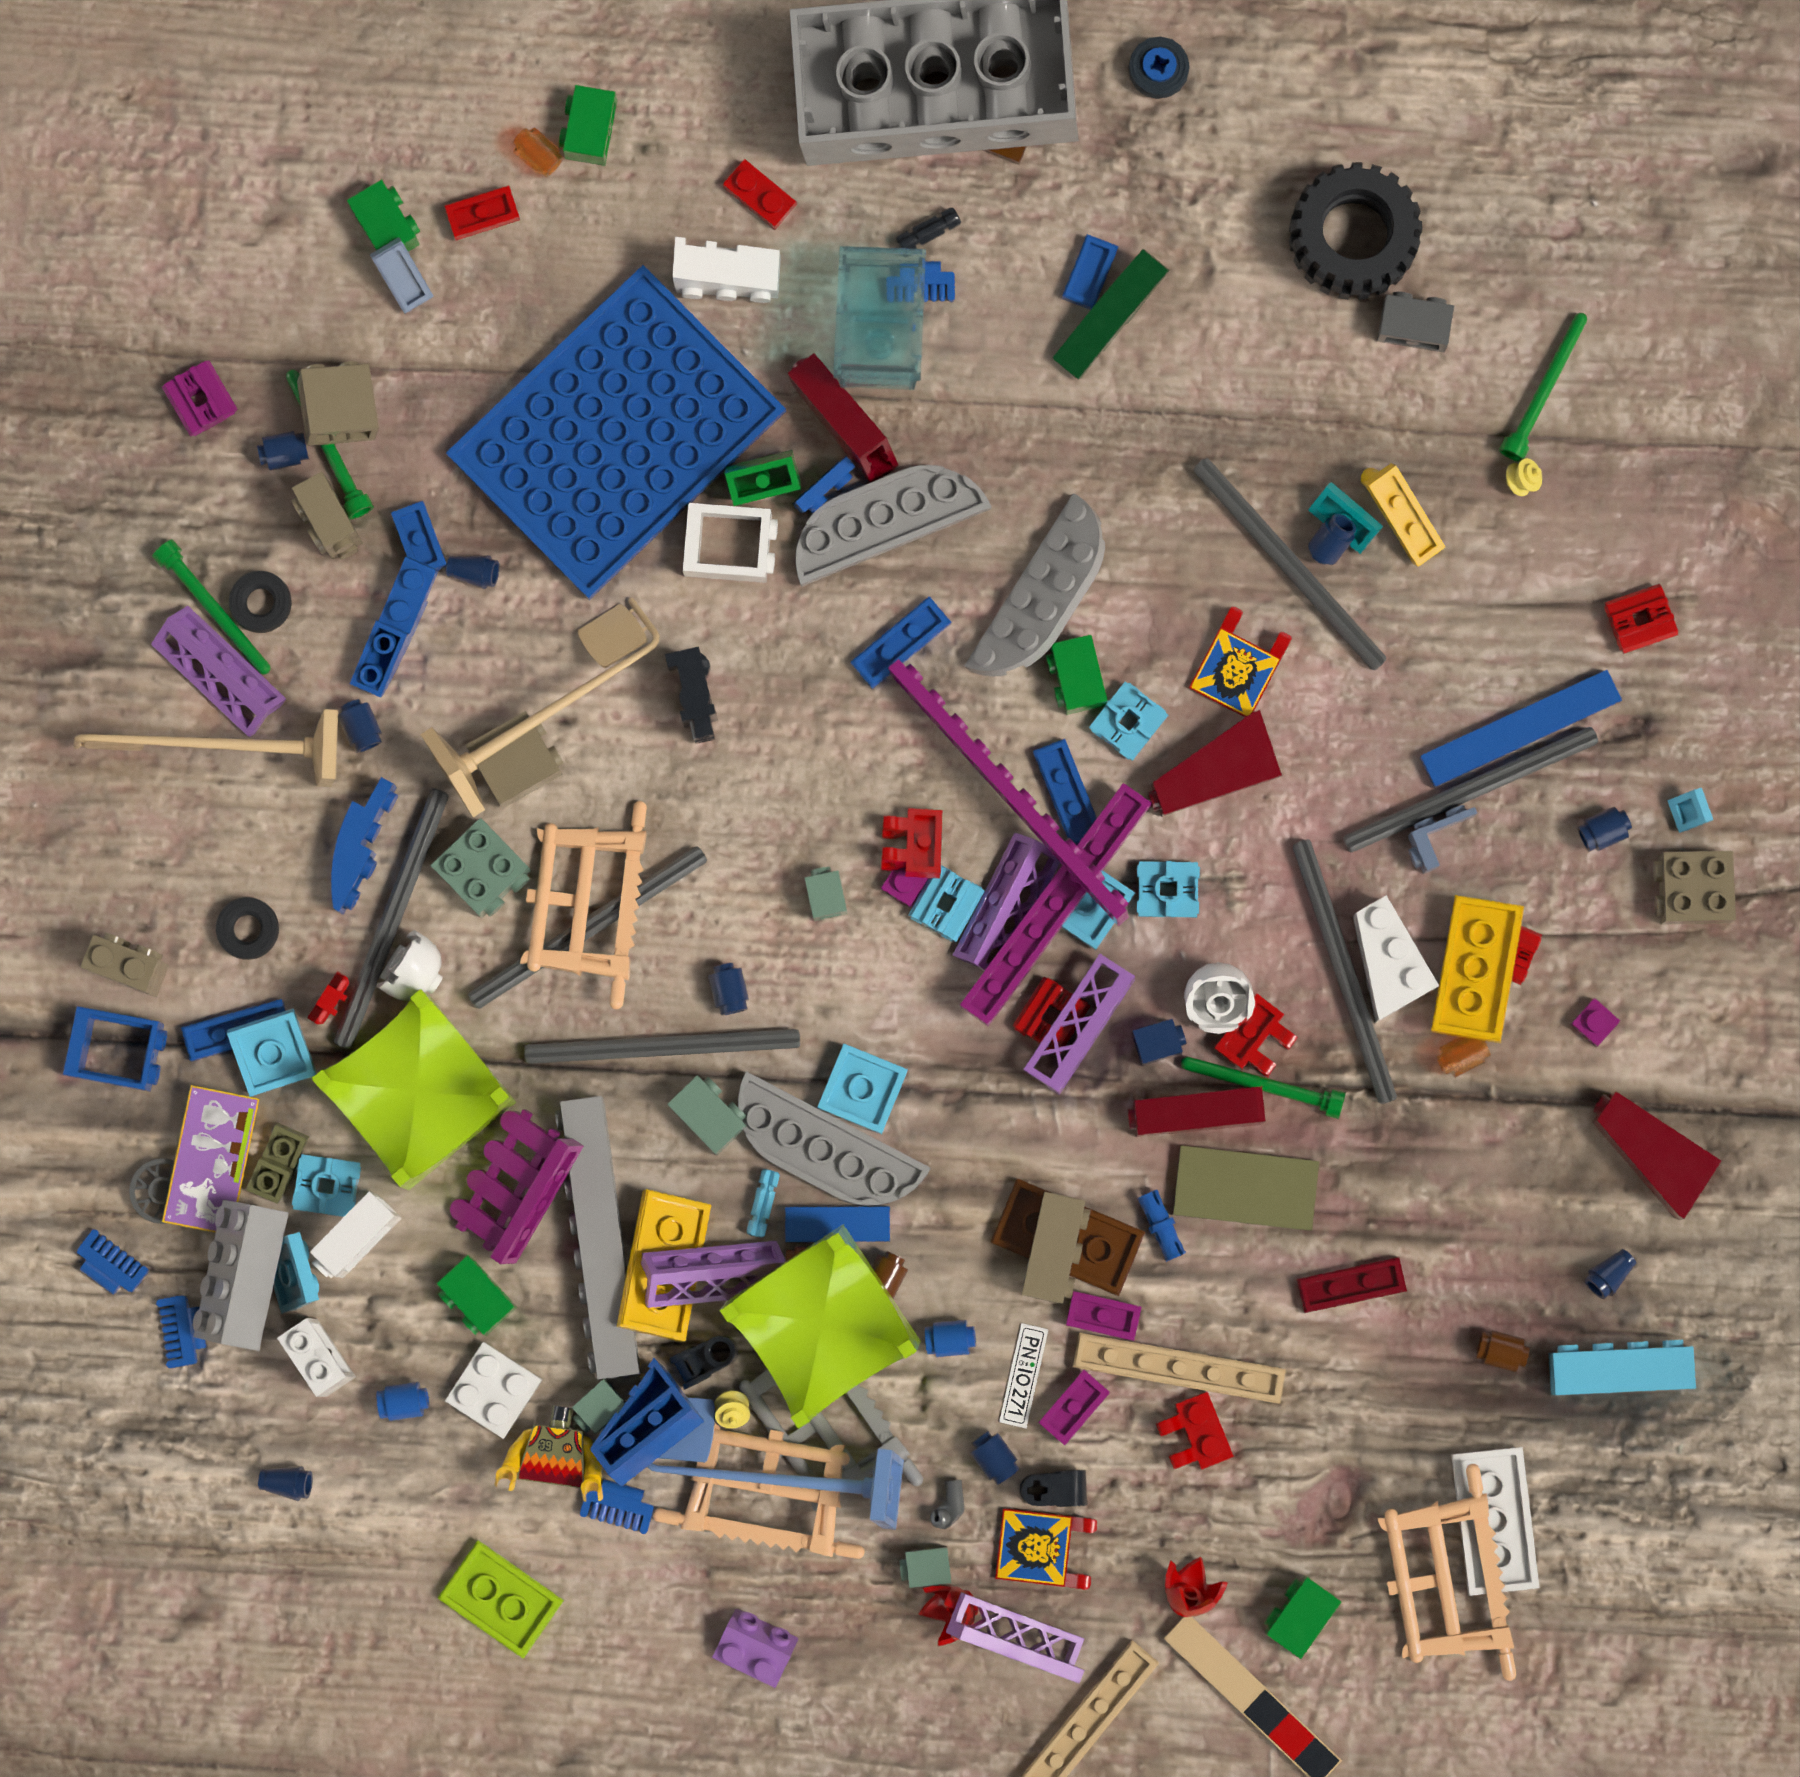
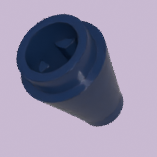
M490 555L450 556L447 561L446 575L482 589L495 587L499 577V561L492 559Z
M1621 1249L1618 1253L1588 1270L1589 1275L1585 1278V1283L1601 1299H1605L1608 1295L1613 1296L1632 1268L1637 1264L1636 1260L1628 1251Z
M303 1466L262 1469L258 1478L259 1490L295 1501H300L301 1498L308 1499L311 1494L313 1484L312 1472L305 1470Z

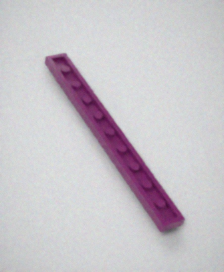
M899 659L894 662L888 669L892 678L1117 926L1119 927L1127 920L1129 916L1125 907L1129 905L1128 902L1116 889L1110 892L1102 883L1105 877L1094 864H1090L1088 867L1079 858L1083 853L1070 838L1064 841L1056 833L1060 828L1047 813L1041 816L1033 806L1037 803L1024 788L1018 791L1010 782L1014 777L1002 763L995 766L988 758L991 752L979 738L973 741L965 733L969 729L968 726L956 713L950 716L943 708L946 704L945 701L933 688L930 691L925 689L920 683L923 677L912 664L905 667Z

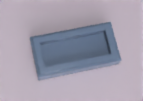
M399 237L370 254L404 314L434 297Z

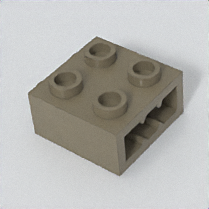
M355 361L344 362L334 367L313 364L300 370L297 385L307 446L375 440L379 425L369 364L359 365Z
M320 472L292 487L296 498L292 499L291 502L305 525L311 522L313 527L307 531L321 554L328 552L332 559L339 557L340 560L355 554L358 551L357 546L363 544L324 473Z
M524 711L466 745L470 753L529 718V715ZM542 724L531 729L477 765L502 809L563 775L558 766L564 762L554 745L547 748L541 738L547 734Z
M1733 851L1663 852L1658 856V861H1654L1653 878L1654 882H1659L1660 895L1655 896L1654 909L1655 915L1661 916V925L1731 923L1736 920Z
M105 932L103 938L96 935L92 936L80 966L81 968L157 998L169 968L168 964L161 961L162 954L141 945H137L136 950H132L129 948L130 942Z

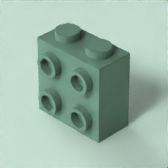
M482 818L477 820L431 864V867L481 918L486 914L489 917L493 916L504 905L505 902L502 898L511 890L514 893L518 892L530 880L527 874L531 872V869Z

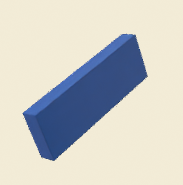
M929 596L850 663L867 684L874 689L891 675L888 668L899 659L904 664L949 627L952 622Z
M1063 739L1033 751V755L1066 837L1078 845L1097 817L1067 742Z
M279 999L182 1027L190 1061H197L233 1050L227 1035L228 1029L286 1011L284 1001Z
M890 1206L785 1207V1242H817L842 1224H844L855 1242H890Z

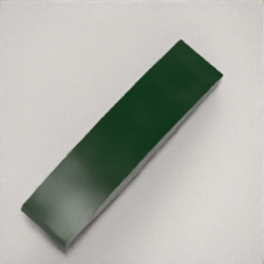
M1142 249L1052 358L1075 378L1081 379L1122 328L1131 321L1170 270L1148 251Z

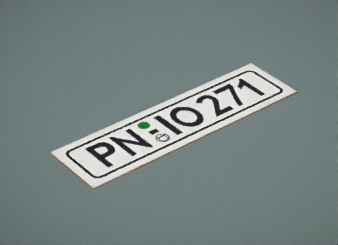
M1021 1323L999 1420L1000 1423L1027 1428L1048 1329Z

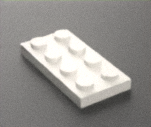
M1523 1447L1451 1454L1457 1501L1472 1497V1493L1469 1492L1466 1475L1467 1466L1469 1464H1476L1480 1468L1484 1489L1482 1494L1487 1493L1488 1522L1489 1526L1496 1532L1492 1540L1498 1545V1548L1494 1552L1501 1559L1496 1564L1503 1572L1499 1579L1505 1584V1587L1501 1591L1509 1592L1540 1588ZM1474 1519L1460 1521L1468 1595L1487 1594Z

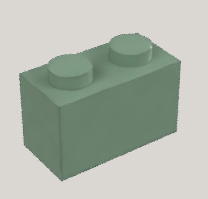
M697 1075L667 1105L716 1155H719L746 1127L742 1122L746 1115L733 1102L727 1106L718 1097L722 1090L709 1077L703 1081Z

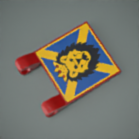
M1232 606L1189 689L1243 717H1247L1255 711L1292 637L1285 632H1280L1270 652L1233 634L1243 615V611Z
M1003 1508L995 1579L1083 1590L1089 1589L1091 1586V1576L1067 1573L1071 1531L1094 1533L1097 1530V1520Z

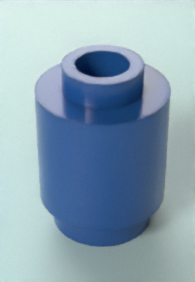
M967 1320L934 1322L933 1326L925 1327L927 1355L936 1354V1357L970 1355V1347H976L975 1327H968Z
M419 1382L385 1386L384 1390L377 1391L376 1393L380 1419L388 1418L389 1421L422 1417L424 1416V1409H428L430 1406L427 1388H421Z

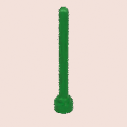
M1577 313L1574 316L1515 433L1512 432L1509 437L1504 438L1499 452L1505 457L1516 462L1525 459L1529 451V440L1527 438L1587 323V316L1584 313Z
M291 369L286 373V379L301 407L297 385L299 373ZM335 444L320 445L345 494L343 498L345 504L343 507L349 519L359 518L373 510L374 506L368 494H363L362 490L357 489Z
M173 539L161 545L153 553L152 558L160 567L165 566L167 570L172 569L254 668L262 675L268 674L271 669L270 664L182 561L184 558L181 555L182 549Z
M1188 1056L1181 1060V1067L1184 1070L1249 1088L1262 1086L1263 1092L1320 1107L1319 1111L1326 1112L1325 1116L1335 1119L1340 1117L1346 1092L1332 1089L1331 1092L1324 1091L1323 1094Z

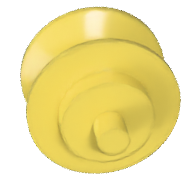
M1528 458L1522 459L1519 464L1512 463L1508 466L1506 470L1507 485L1514 494L1525 496L1529 491L1535 492L1540 489L1542 485V471L1533 460Z
M726 1391L715 1399V1419L719 1425L725 1428H738L748 1422L750 1418L749 1400L745 1394L739 1391Z

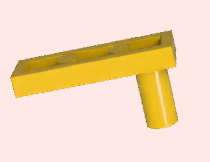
M1390 463L1380 471L1375 468H1367L1363 471L1361 475L1362 484L1371 494L1414 565L1419 567L1445 548L1444 543L1396 465Z

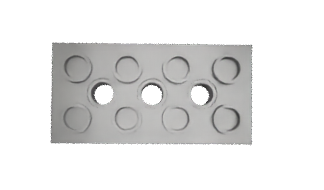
M885 0L790 9L799 144L807 166L1079 141L1067 0ZM1004 65L1014 67L1017 70L1014 75L1008 78L992 76L996 68ZM933 72H943L948 75V78L940 84L930 85L923 82L926 76ZM866 78H875L880 81L878 86L872 90L860 91L855 89L857 84Z

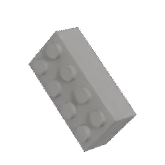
M228 1200L222 1201V1206L217 1210L215 1216V1225L217 1227L215 1238L208 1249V1260L210 1262L207 1275L203 1278L200 1286L202 1299L200 1308L195 1313L193 1319V1329L195 1330L193 1337L259 1351L288 1212Z

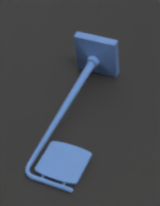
M688 1398L704 1422L662 1454L659 1459L703 1463L708 1460L715 1425V1406L713 1400ZM878 1449L872 1477H865L864 1480L662 1466L653 1463L647 1466V1468L660 1473L862 1494L863 1498L870 1499V1520L882 1529L896 1530L904 1460L893 1450Z

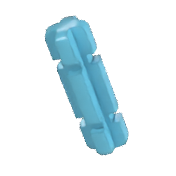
M768 1169L761 1171L759 1178L761 1185L760 1188L757 1187L750 1214L753 1217L752 1220H749L746 1230L747 1234L759 1238L765 1236L768 1225L765 1222L770 1217L776 1193L773 1190L774 1187H777L780 1177L776 1171Z

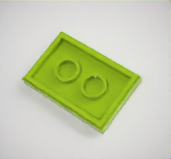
M477 1540L438 1596L440 1601L523 1659L564 1602V1599L480 1540Z

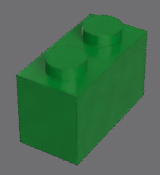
M575 85L574 94H568L565 105V115H569L567 128H561L559 136V148H563L565 159L606 166L618 102L616 92Z
M381 179L347 200L352 212L376 251L398 237L408 252L420 245L416 234L421 231L411 214L404 217L398 207L403 204V201L394 186L387 189Z
M793 450L730 465L725 469L733 506L800 490L801 480Z
M1092 635L1054 643L1050 648L1051 653L1046 654V661L1050 675H1057L1059 687L1054 688V694L1058 708L1064 707L1066 715L1106 706L1108 700Z
M469 1255L437 1283L442 1289L438 1293L439 1297L451 1309L457 1306L464 1313L465 1317L461 1321L474 1335L480 1331L483 1335L487 1336L517 1308L511 1299Z
M1305 1575L1301 1581L1297 1578L1292 1581L1284 1593L1288 1598L1281 1609L1275 1606L1263 1623L1268 1627L1264 1633L1299 1659L1303 1658L1341 1604L1339 1599Z

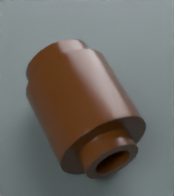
M886 1251L884 1256L877 1254L871 1267L894 1299L908 1269L903 1267L905 1262L903 1258Z
M1494 1330L1491 1333L1483 1331L1479 1340L1476 1359L1484 1360L1483 1364L1517 1372L1519 1366L1525 1368L1530 1347L1524 1346V1338Z

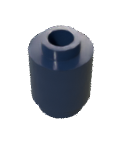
M294 431L265 436L262 437L263 444L257 445L261 465L268 464L269 471L301 465V461L309 459L303 432L295 434Z
M1334 514L1332 517L1327 518L1308 543L1312 558L1320 564H1336L1355 538V524L1342 514Z
M360 699L341 706L342 712L338 714V720L350 747L354 746L356 753L367 751L382 743L379 736L382 732L368 702L361 703Z
M1611 807L1585 819L1584 824L1578 826L1577 829L1585 848L1590 852L1594 849L1601 851L1629 838L1628 830L1632 829V825L1624 810L1618 811L1616 807Z
M733 963L713 967L714 973L708 975L715 1008L720 1009L721 1016L748 1010L746 1001H749L742 968H734Z
M987 1431L972 1442L975 1449L970 1452L971 1456L989 1480L993 1479L997 1485L1007 1480L1020 1469L1015 1463L1018 1459L999 1433L992 1436Z

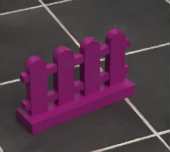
M523 1109L521 1113L518 1111H507L502 1115L500 1122L502 1128L509 1133L504 1142L491 1140L485 1144L484 1155L492 1164L487 1172L485 1170H472L468 1174L467 1184L470 1189L475 1191L471 1200L456 1199L450 1206L452 1217L458 1221L455 1227L461 1232H466L468 1228L485 1240L482 1247L488 1251H493L490 1257L500 1265L517 1263L584 1147L574 1138L557 1139L560 1133L555 1129H549L546 1132L530 1120L533 1114L527 1109ZM518 1140L536 1152L531 1162L513 1150ZM501 1169L519 1182L514 1191L496 1179ZM484 1199L502 1211L498 1220H495L479 1208Z

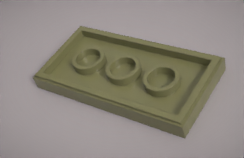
M1181 1145L1173 1215L1312 1231L1319 1161Z

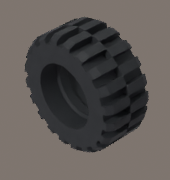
M1352 162L1350 168L1344 169L1343 164L1333 166L1328 174L1324 171L1315 176L1311 185L1307 184L1303 189L1291 217L1289 246L1290 251L1295 253L1293 261L1296 267L1304 269L1306 272L1304 278L1310 284L1316 281L1321 285L1319 291L1329 295L1331 290L1338 292L1339 299L1348 300L1350 295H1357L1358 300L1368 299L1371 293L1376 292L1377 295L1386 292L1391 284L1396 285L1403 278L1405 272L1409 270L1421 242L1422 221L1419 220L1421 211L1418 202H1412L1411 200L1413 192L1407 185L1401 187L1398 184L1399 177L1391 172L1386 176L1380 173L1382 167L1372 164L1371 169L1362 168V162ZM1355 203L1365 205L1378 213L1387 228V239L1382 250L1377 255L1362 260L1349 259L1336 253L1328 245L1323 234L1324 221L1332 209L1343 204Z

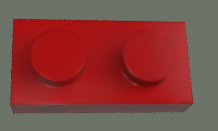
M746 159L740 163L723 183V188L774 230L777 229L797 205L796 200Z
M509 185L444 206L456 241L520 221Z

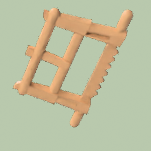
M643 801L634 803L631 820L632 831L599 832V827L594 829H558L553 823L547 824L544 830L537 828L538 839L542 843L537 890H527L526 903L535 904L529 950L521 957L520 964H527L528 969L533 972L538 971L540 967L573 972L581 976V972L613 977L614 981H612L609 1002L613 1009H620L623 1006L626 985L624 980L629 981L630 958L628 954L629 949L635 946L631 936L636 934V931L632 924L638 921L634 911L639 909V906L635 899L641 896L637 886L642 884V881L638 874L644 871L640 863V855L644 852L647 835L646 831H642L645 827L647 805ZM556 846L581 849L576 895L550 891ZM595 850L626 853L614 955L583 953ZM548 905L574 908L569 952L543 950Z
M715 1423L708 1460L705 1463L697 1462L696 1468L716 1469L720 1444L766 1452L762 1473L771 1474L776 1473L779 1456L784 1455L826 1463L823 1477L842 1479V1468L849 1463L850 1457L847 1453L843 1452L846 1445H835L831 1449L783 1441L784 1432L770 1430L769 1438L721 1430L720 1426ZM692 1476L690 1480L695 1482L685 1514L662 1508L655 1509L652 1514L656 1522L676 1526L680 1524L681 1529L712 1531L719 1538L726 1534L732 1541L737 1537L744 1543L751 1539L757 1545L764 1541L770 1548L775 1544L783 1550L790 1546L796 1553L801 1548L810 1549V1552L833 1557V1553H836L838 1556L860 1559L865 1554L864 1548L860 1545L840 1541L838 1543L834 1542L836 1507L841 1508L840 1492ZM713 1484L818 1503L813 1534L807 1535L707 1516Z
M1469 1464L1466 1468L1469 1492L1472 1493V1497L1440 1506L1438 1501H1436L1431 1506L1399 1514L1394 1509H1388L1384 1514L1385 1518H1377L1381 1528L1387 1531L1396 1578V1580L1387 1581L1389 1595L1398 1594L1407 1640L1403 1647L1402 1658L1409 1656L1412 1662L1419 1663L1423 1660V1656L1447 1654L1465 1656V1651L1500 1649L1499 1659L1503 1678L1511 1681L1516 1677L1513 1652L1510 1651V1649H1514V1643L1510 1627L1506 1623V1616L1510 1611L1503 1604L1508 1598L1501 1591L1505 1584L1499 1579L1503 1572L1496 1565L1501 1560L1494 1552L1498 1548V1545L1492 1540L1496 1532L1489 1526L1487 1493L1482 1494L1484 1489L1480 1468L1476 1464ZM1474 1519L1493 1627L1461 1632L1442 1524ZM1427 1527L1436 1574L1410 1578L1401 1530ZM1438 1587L1447 1635L1420 1639L1412 1592Z

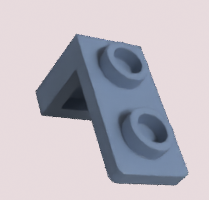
M1461 805L1445 812L1447 818L1434 822L1431 817L1414 824L1415 831L1408 835L1412 846L1411 849H1408L1414 867H1421L1423 874L1437 869L1440 864L1428 835L1475 817L1478 814L1475 807L1466 810L1465 805Z

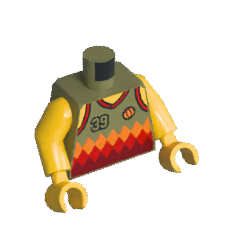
M552 1405L549 1426L534 1424L533 1429L524 1430L510 1446L502 1467L496 1472L494 1485L497 1487L499 1480L505 1478L511 1481L508 1491H513L517 1478L518 1480L581 1488L582 1499L585 1502L586 1494L590 1491H596L598 1501H601L603 1499L601 1485L602 1465L590 1450L594 1441L585 1436V1431L570 1429L573 1408Z

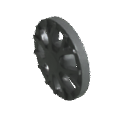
M163 1158L151 1160L142 1165L135 1172L129 1188L131 1203L136 1212L150 1222L168 1224L162 1222V1218L157 1217L160 1213H164L174 1160ZM159 1164L170 1165L168 1178L159 1177ZM156 1165V1171H153L150 1167ZM146 1169L155 1177L150 1185L139 1178ZM137 1181L141 1182L142 1186L136 1187ZM148 1189L150 1198L137 1201L135 1190ZM152 1201L159 1205V1209L154 1217L144 1212ZM140 1203H145L142 1209L138 1205Z

